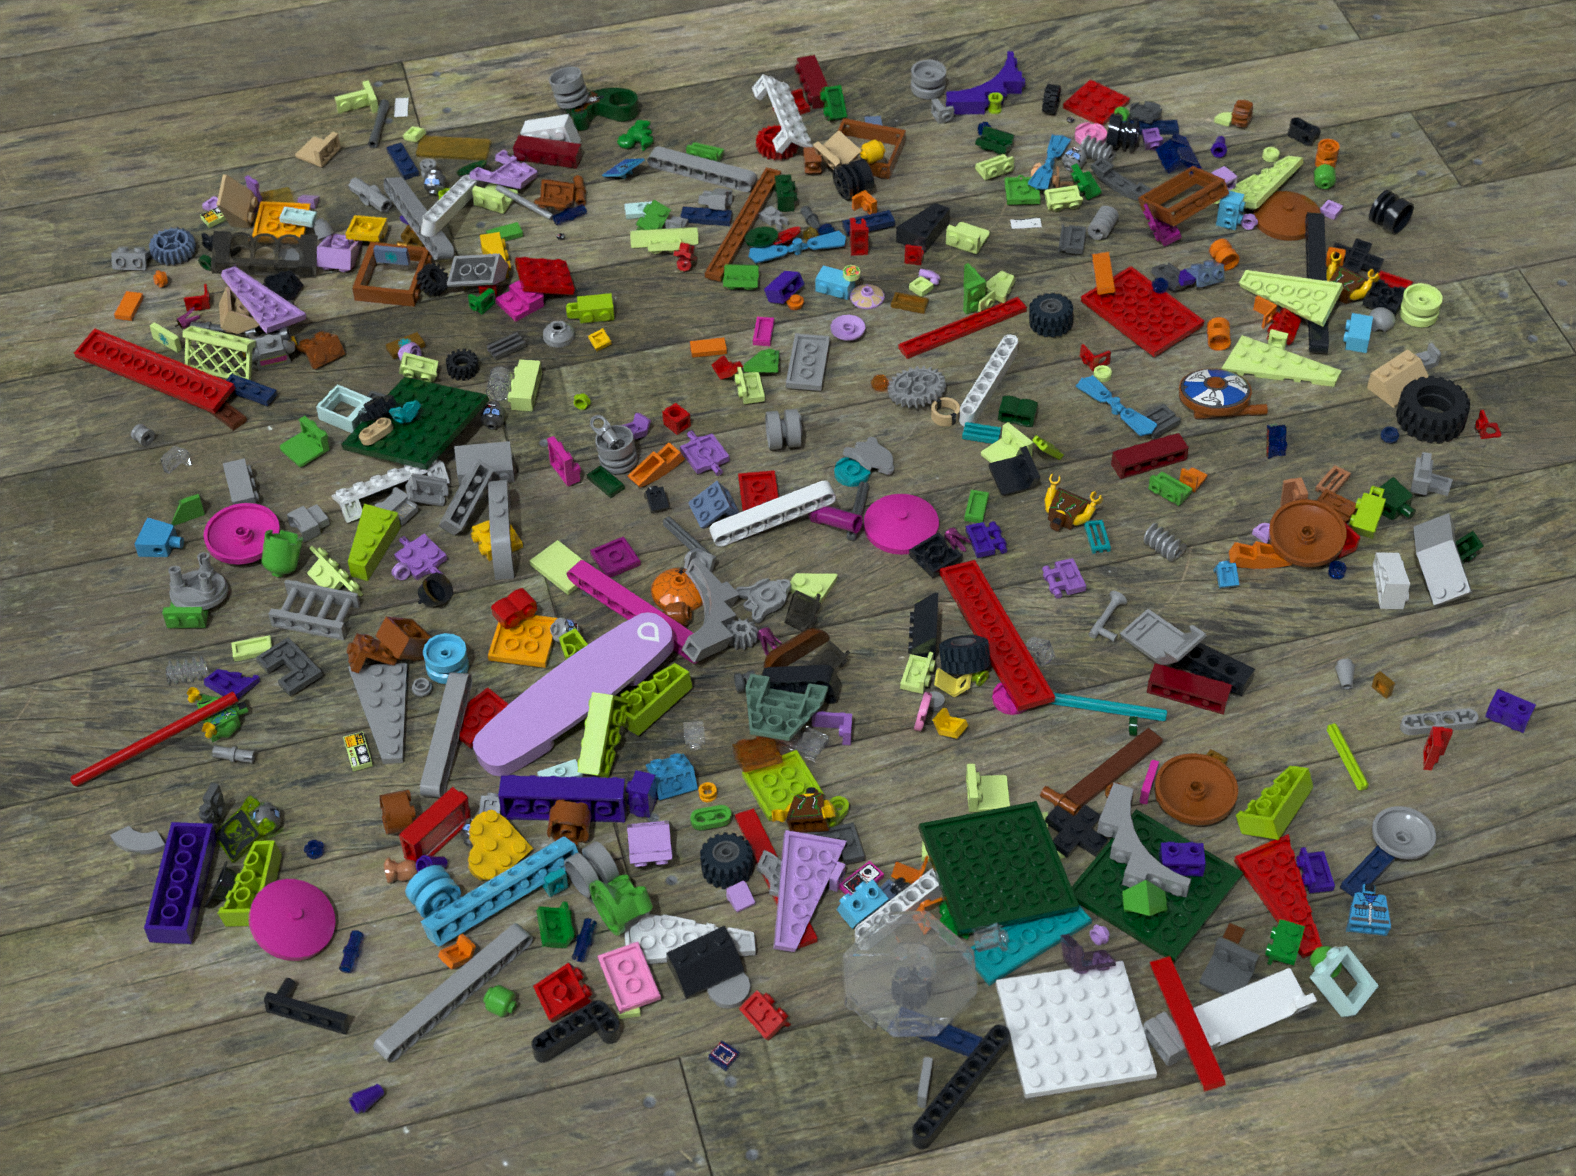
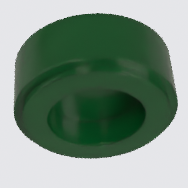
M203 254L198 259L200 266L207 271H212L216 266L214 260L208 255Z
M1138 716L1129 717L1130 736L1138 735Z

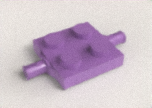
M691 430V433L689 431L687 436L691 441L680 446V452L697 474L712 469L716 476L721 475L723 470L719 465L730 461L727 452L712 433L703 437H697L694 431Z
M425 534L412 542L405 536H402L403 539H399L404 548L394 554L395 559L398 562L408 564L410 574L416 580L430 573L443 574L437 568L447 560V556Z

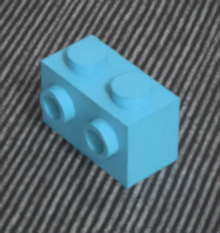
M1228 190L1229 194L1220 199L1216 225L1236 230L1238 224L1241 225L1244 215L1241 212L1244 211L1246 202L1243 201L1245 194Z
M873 879L868 883L863 881L855 888L856 892L850 895L847 893L839 900L841 904L836 910L852 929L882 907L888 900V897Z

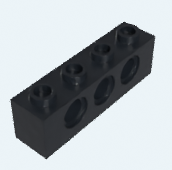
M1202 643L1197 644L1181 660L1173 663L1195 675L1231 684V693L1241 697L1252 683L1255 668Z

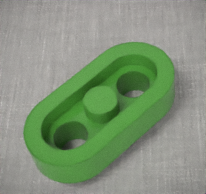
M725 805L696 809L690 816L691 825L696 830L726 826L731 822V810Z

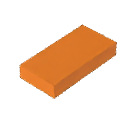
M126 291L114 314L115 319L132 321L144 298L143 293Z
M724 337L690 341L692 358L727 354Z

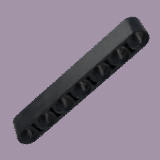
M998 1024L989 1030L916 1121L912 1131V1143L916 1148L924 1150L932 1145L1005 1053L1009 1046L1010 1031L1006 1026ZM970 1069H977L978 1071L973 1072ZM957 1085H964L966 1087L960 1088ZM944 1101H951L953 1103L947 1104ZM932 1117H938V1118H940V1119H939V1120H933V1119H931V1118H932ZM924 1133L927 1136L921 1137L918 1134Z

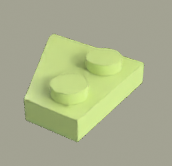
M1001 271L986 282L987 286L996 290L995 300L1002 303L1006 302V296L1011 292V287L1015 283V277Z
M796 573L790 581L792 587L789 592L822 604L838 580V575Z

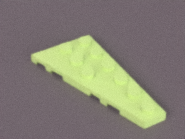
M1287 156L1274 163V167L1261 170V174L1258 176L1254 174L1235 184L1236 187L1230 191L1245 194L1243 200L1246 202L1245 208L1257 209L1303 164V157ZM1220 200L1216 201L1213 204H1219Z
M1250 270L1244 272L1239 282L1241 288L1283 308L1285 307L1289 311L1324 327L1343 290L1342 283Z
M1243 335L1222 367L1223 370L1237 372L1241 376H1244V373L1254 374L1258 378L1284 381V378L1294 379V382L1299 383L1301 380L1311 381L1312 384L1332 387L1335 386L1341 376V370Z

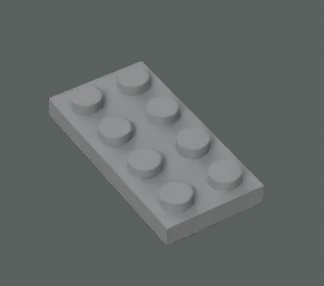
M795 333L786 388L822 390L830 336Z

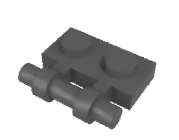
M211 782L202 798L204 804L199 808V817L203 823L213 824L215 830V824H218L221 817L225 816L227 806L225 805L219 784Z

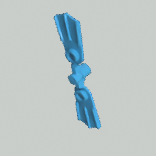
M1052 134L1045 164L1037 169L1029 180L1028 185L1036 189H1048L1053 173L1054 160L1063 154L1071 139L1066 138L1063 134Z
M840 231L810 238L807 244L803 243L800 238L793 239V244L789 247L783 244L750 248L749 258L757 264L776 257H782L788 252L800 255L801 250H806L808 247L812 250L845 246L846 236Z
M1093 375L1081 378L1079 383L1076 384V388L1097 401L1109 403L1111 413L1114 415L1120 414L1121 419L1139 436L1152 434L1157 427V423L1131 408H1125L1120 403L1119 397L1112 398V393Z

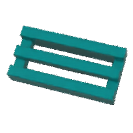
M965 422L962 439L993 444L999 440L1001 427Z
M1103 519L1085 522L1084 528L1092 554H1095L1096 551L1103 553V550L1111 552ZM1096 525H1099L1105 545L1101 544ZM1090 526H1092L1097 546H1095Z

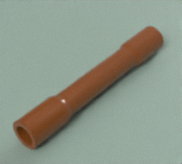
M1267 404L1249 405L1237 413L1222 416L1206 415L1194 411V418L1267 415L1268 407Z

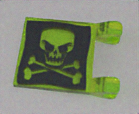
M248 796L242 807L215 831L218 843L233 863L252 847L254 841H258L264 834L276 827L275 823L268 818H264L259 826L256 824L249 812L260 806V802L258 799H254L253 796Z

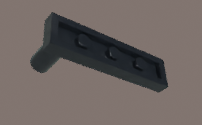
M285 978L276 994L267 992L264 997L267 1013L344 1035L349 1030L348 1014L289 998L296 987V982L291 978Z

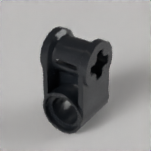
M1295 117L1290 121L1287 134L1291 139L1310 146L1313 144L1314 139L1321 135V131L1316 125H1312L1302 118Z

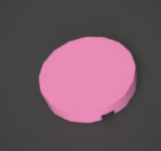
M1085 122L1076 127L1074 136L1079 144L1082 143L1087 135H1091V139L1095 137L1097 141L1101 140L1103 144L1107 139V130L1098 123L1090 124V122Z
M924 692L914 726L916 731L921 732L923 729L932 693Z

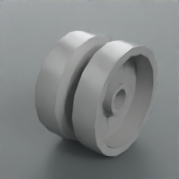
M922 60L915 63L911 69L912 93L922 99H935L943 95L946 88V67L935 60Z

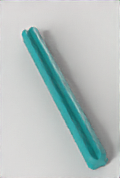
M1053 692L1055 701L1049 703L1126 716H1138L1139 718L1165 721L1167 717L1166 709Z

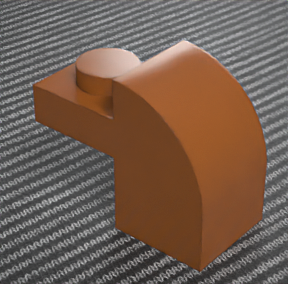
M804 147L805 174L821 173V155H816L814 147Z

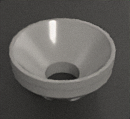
M553 321L545 327L543 339L551 347H565L573 342L575 332L569 323ZM558 326H562V327H563V328L560 329V330H555V329H553L554 327H558Z

